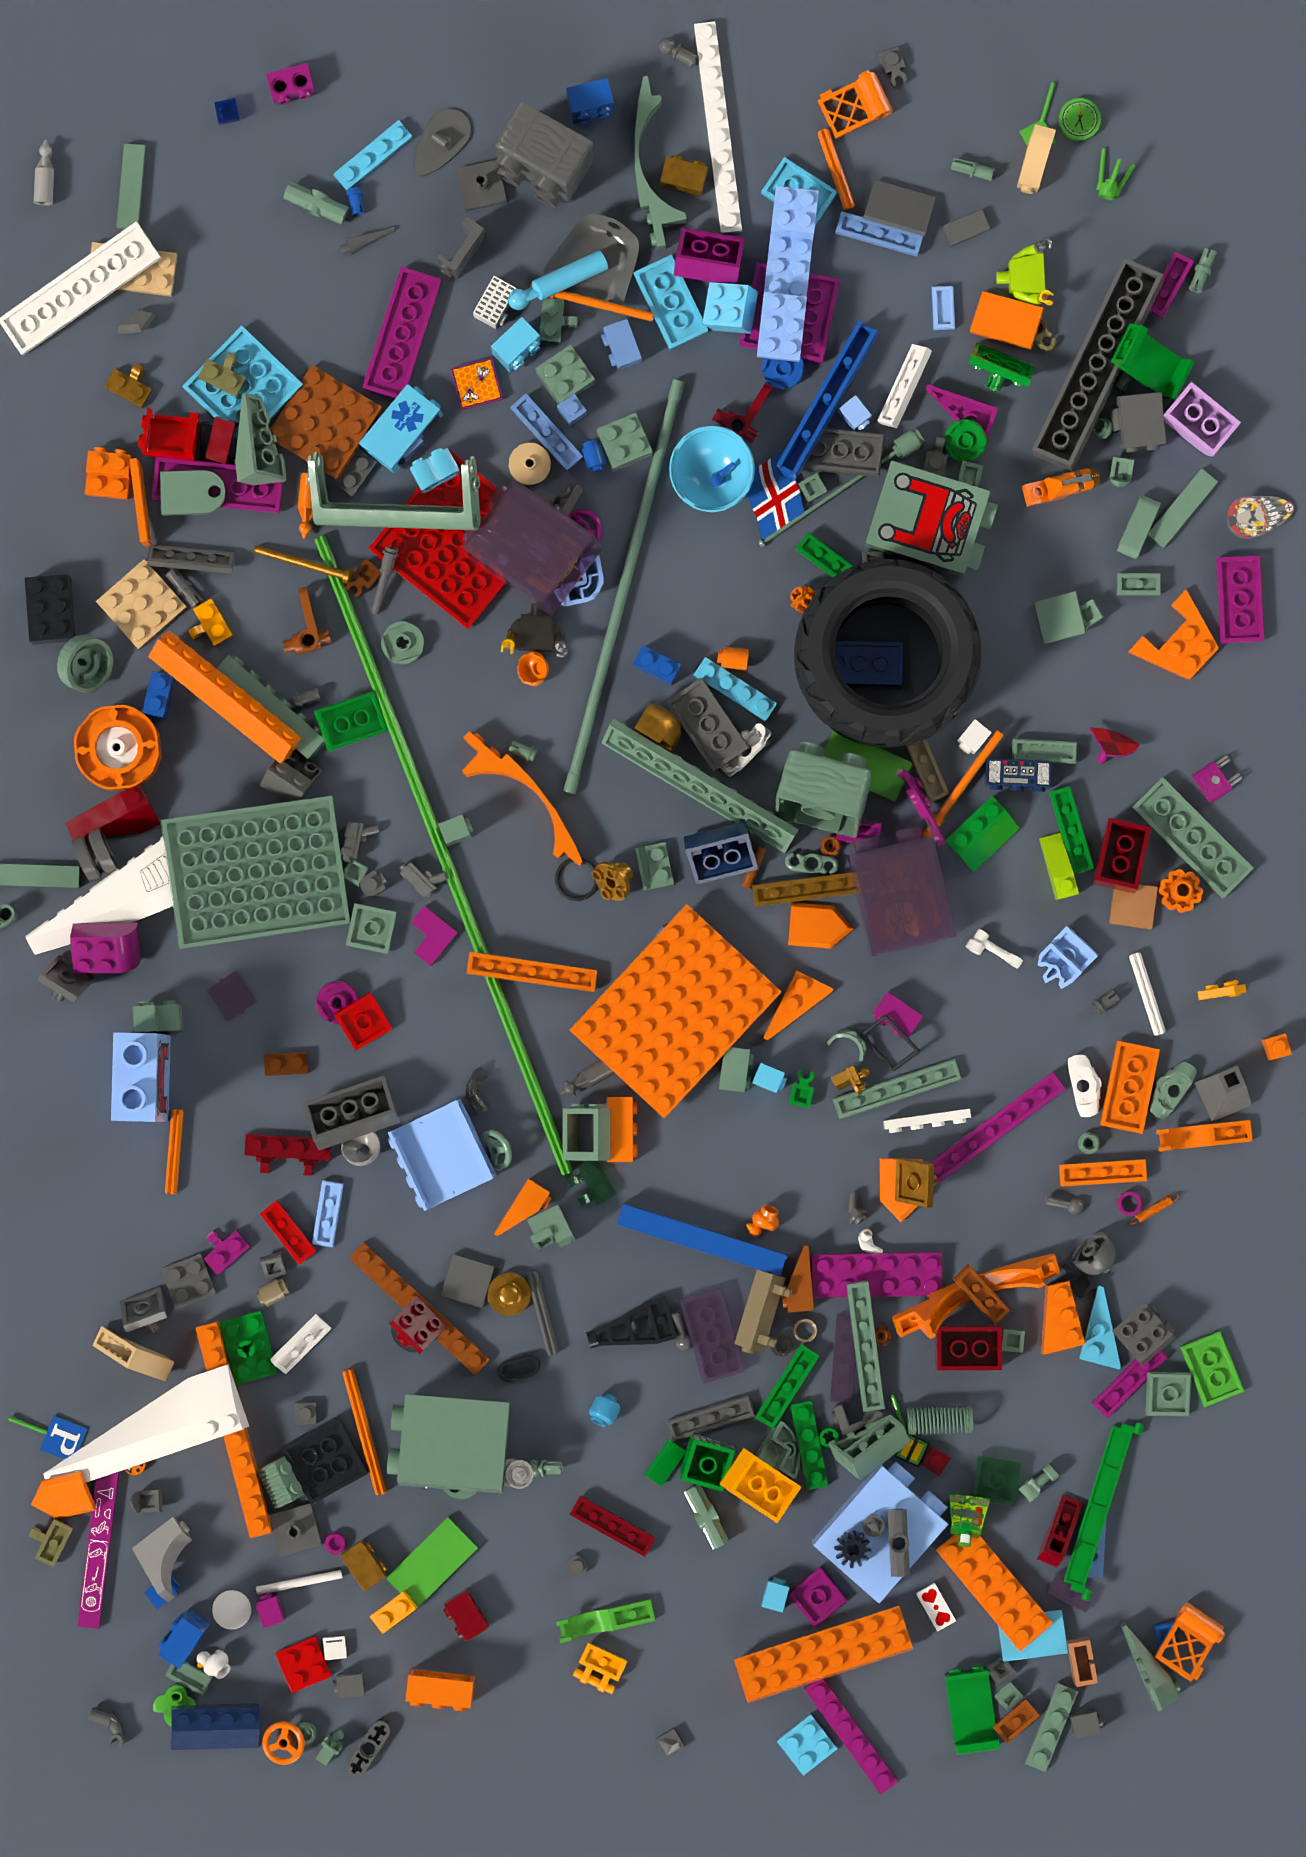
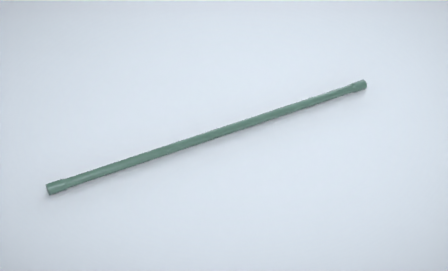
M672 380L665 415L571 768L565 782L563 792L576 795L580 772L678 403L681 400L685 382L680 380Z

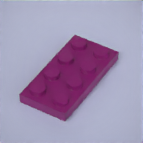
M1260 556L1216 558L1220 644L1263 642L1264 627Z

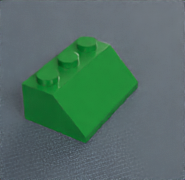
M991 796L945 840V844L974 873L1020 828L1009 813Z

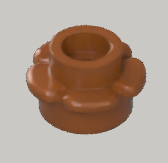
M829 835L821 840V852L824 855L836 856L838 854V851L841 849V842L835 836Z
M878 1325L874 1328L876 1345L885 1346L889 1343L892 1334L886 1326Z

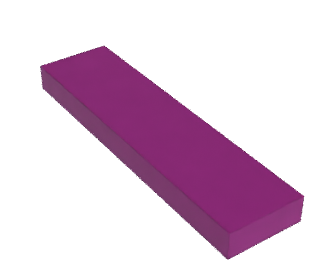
M1160 1351L1144 1366L1135 1358L1094 1399L1092 1404L1108 1419L1147 1379V1371H1155L1168 1356L1163 1351Z

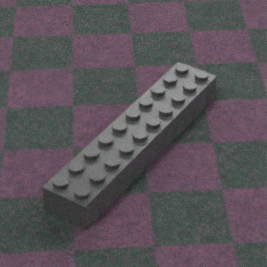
M1126 258L1123 259L1032 448L1035 457L1073 472L1122 370L1111 363V360L1129 324H1144L1164 283L1163 274Z

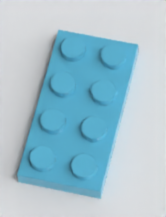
M672 254L633 272L651 312L654 313V319L669 350L708 333L707 327L702 324L703 318L683 277L673 276L675 260Z

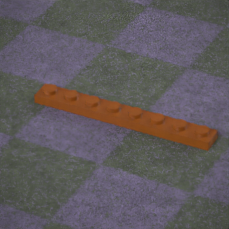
M363 1242L349 1257L357 1267L403 1309L417 1296L447 1326L435 1339L474 1375L490 1360L367 1244Z

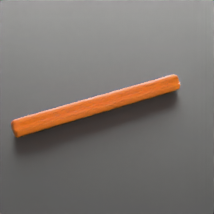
M348 1369L343 1371L344 1381L376 1495H381L387 1492L355 1371L354 1369Z

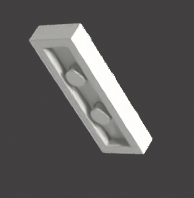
M315 1314L270 1361L283 1373L287 1374L332 1328Z

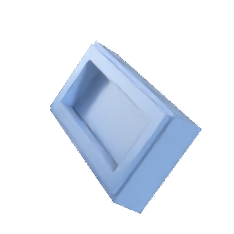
M953 286L932 287L933 330H955Z

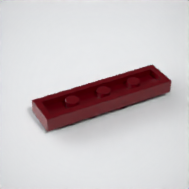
M581 1495L569 1514L644 1557L656 1538Z

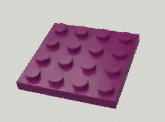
M756 263L751 286L758 291L751 334L741 333L739 342L740 347L758 350L767 264ZM809 273L800 353L803 360L820 364L823 362L840 279Z

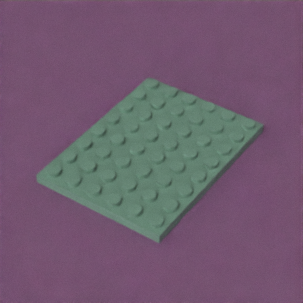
M332 796L161 820L179 949L350 923Z

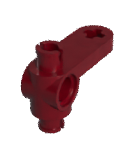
M765 382L745 417L735 414L730 410L728 413H725L718 408L712 421L720 424V427L732 430L731 425L733 423H741L743 429L735 433L753 443L759 431L751 428V425L772 391L773 386Z

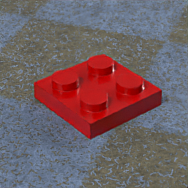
M371 992L333 1013L355 1051L392 1030L391 1025Z
M316 1635L275 1652L291 1693L332 1677Z

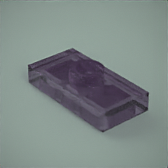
M1056 1573L1047 1593L1086 1613L1095 1593L1092 1592L1089 1601L1081 1599L1082 1593L1070 1590L1071 1584L1064 1582V1576Z

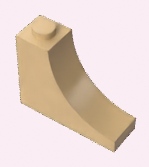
M1035 124L1029 138L1017 183V188H1021V192L1027 194L1038 192L1054 139L1055 129Z
M101 1326L92 1345L126 1368L162 1381H166L174 1364V1361L165 1355L130 1341Z

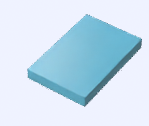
M786 157L782 159L761 191L762 195L773 202L776 186L819 191L815 226L838 193V191Z
M1062 1610L1044 1612L1053 1624L1022 1651L1017 1649L998 1626L1003 1662L1067 1654Z

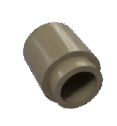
M282 1278L280 1280L275 1279L259 1287V1292L256 1293L261 1305L266 1304L269 1307L285 1299L286 1295L290 1294V1291Z

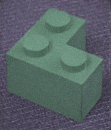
M175 1000L162 1001L163 1005H154V1002L151 1001L138 1002V1006H133L134 1032L150 1033L183 1030L181 1004H176Z

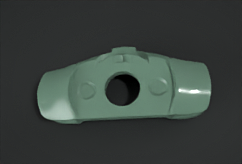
M1186 1062L1178 1063L1173 1070L1169 1069L1165 1075L1157 1080L1152 1093L1153 1098L1149 1103L1150 1112L1157 1118L1164 1120L1174 1110L1189 1089L1197 1074V1070L1193 1065ZM1171 1085L1179 1087L1180 1092L1178 1096L1171 1097L1168 1094V1088Z

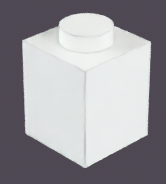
M975 719L957 740L960 743L959 747L967 754L970 752L975 754L991 732Z

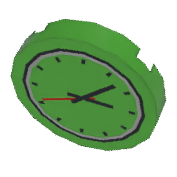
M1074 98L1068 101L1061 108L1058 117L1060 130L1068 139L1076 142L1092 138L1098 131L1101 123V113L1098 107L1092 101L1084 98Z

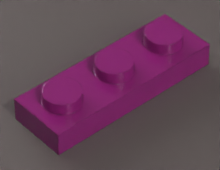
M1177 252L1173 254L1163 272L1164 283L1151 307L1150 313L1162 319L1164 318L1194 264L1193 260Z

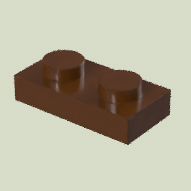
M308 1052L265 1054V1076L309 1073Z

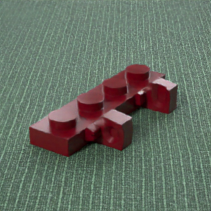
M245 1134L244 1156H256V1162H260V1173L269 1174V1164L271 1160L276 1161V1157L299 1159V1162H304L303 1176H313V1165H318L319 1160L331 1161L332 1146L318 1150L313 1138Z

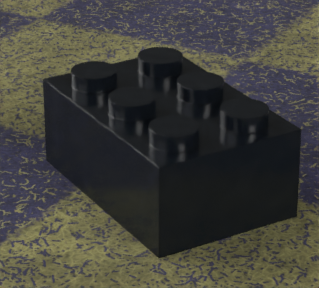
M68 574L25 577L29 642L33 645L68 642L74 638L75 622L71 577Z

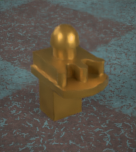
M853 1065L831 1077L838 1091L852 1084L856 1093L860 1095L862 1094L861 1091L866 1089L862 1078L868 1077L870 1071L865 1067L858 1071Z

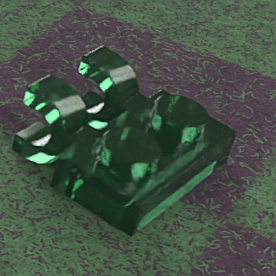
M587 1161L577 1167L579 1174L566 1180L570 1188L582 1181L586 1183L590 1192L577 1199L581 1207L594 1199L598 1205L616 1195L598 1161Z

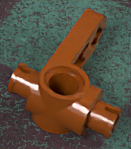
M307 587L298 589L307 629L292 634V639L282 640L285 654L296 651L297 655L313 653L322 649V644L332 643L328 629L318 632ZM313 636L315 638L314 644L305 646L303 643L304 638Z

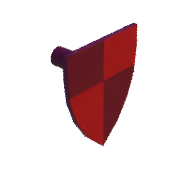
M1089 728L1102 749L1097 758V762L1100 764H1104L1108 757L1131 755L1136 752L1140 745L1118 732L1103 728Z

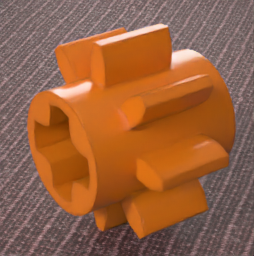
M805 585L802 588L796 587L790 595V599L793 601L791 607L804 613L816 592Z

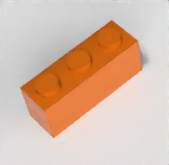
M607 1097V1108H610V1160H607V1162H633V1157H637V1144H633V1136H637V1123H633V1114H637V1101H633V1097Z

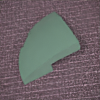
M779 1420L774 1429L765 1438L755 1456L783 1475L793 1480L796 1479L800 1467V1453H796L794 1442H797V1439L792 1430Z

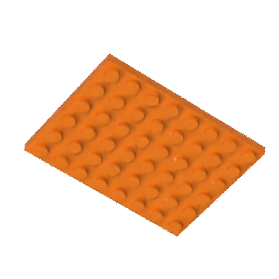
M686 904L569 1031L665 1118L774 1001L781 991Z

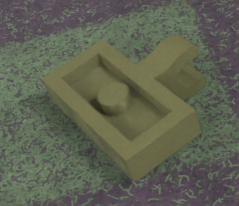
M228 352L223 366L207 359L198 376L200 380L236 398L246 381L245 377L232 371L238 357Z
M55 1518L47 1533L33 1526L28 1536L42 1542L34 1558L54 1568L74 1527Z

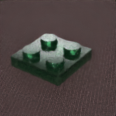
M978 1455L971 1496L989 1498L990 1502L1015 1506L1021 1462Z

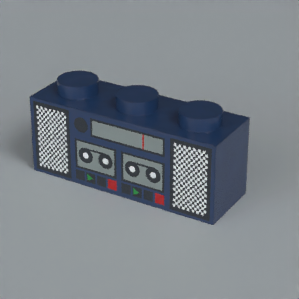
M987 758L985 761L984 786H990L989 790H1002V787H1011V791H1024V788H1032V792H1045V789L1051 787L1052 761Z

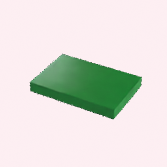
M375 691L314 711L328 752L388 731Z

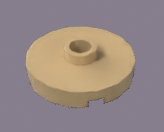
M524 443L513 450L509 457L508 466L511 475L516 481L522 485L533 486L540 484L546 479L550 473L551 460L544 447L536 443ZM528 460H532L534 462V465L532 467L526 466V462Z

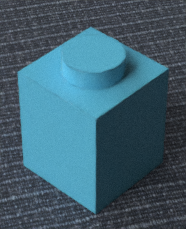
M773 1577V1580H767L761 1602L762 1607L783 1613L789 1591V1585L785 1584L786 1580Z

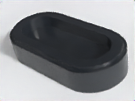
M532 1354L505 1360L498 1367V1375L505 1382L534 1376L540 1369V1361Z

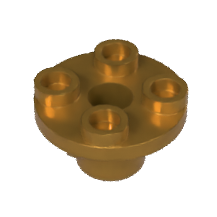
M604 861L592 871V877L595 879L601 890V896L605 900L622 901L630 893L629 881L633 878V872L626 863L614 864Z
M508 1272L498 1275L493 1279L488 1288V1301L491 1307L497 1313L505 1316L521 1313L528 1306L531 1298L529 1284L522 1276L516 1273Z

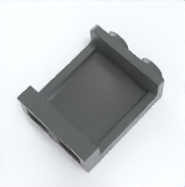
M467 216L462 222V227L468 237L451 261H448L441 255L437 258L441 268L440 272L448 278L453 276L458 279L486 239L485 229Z
M1161 392L1115 397V406H1119L1122 444L1119 445L1120 449L1126 448V452L1139 451V447L1147 446V450L1160 449V445L1166 444Z

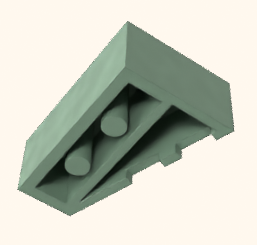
M892 1415L866 1425L867 1429L856 1434L853 1432L848 1433V1437L836 1443L835 1440L828 1442L835 1460L859 1480H862L910 1443L903 1424Z

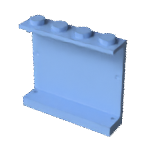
M461 1098L388 1132L389 1145L392 1149L396 1150L398 1164L402 1169H405L408 1175L406 1176V1181L410 1188H414L417 1195L415 1196L416 1202L420 1208L423 1207L424 1211L497 1177Z

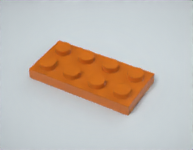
M1122 1041L1116 1042L1100 1125L1143 1134L1160 1049Z

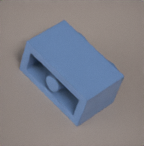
M627 319L603 327L604 334L601 335L604 346H609L611 354L608 357L612 367L616 366L617 370L620 371L642 363V357Z

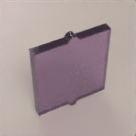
M234 971L224 979L220 978L218 983L207 989V992L227 1021L239 1013L243 1014L245 1009L257 1002L237 971Z

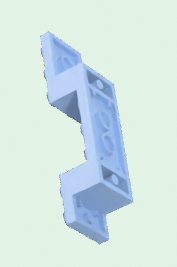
M776 186L757 357L800 361L819 191Z

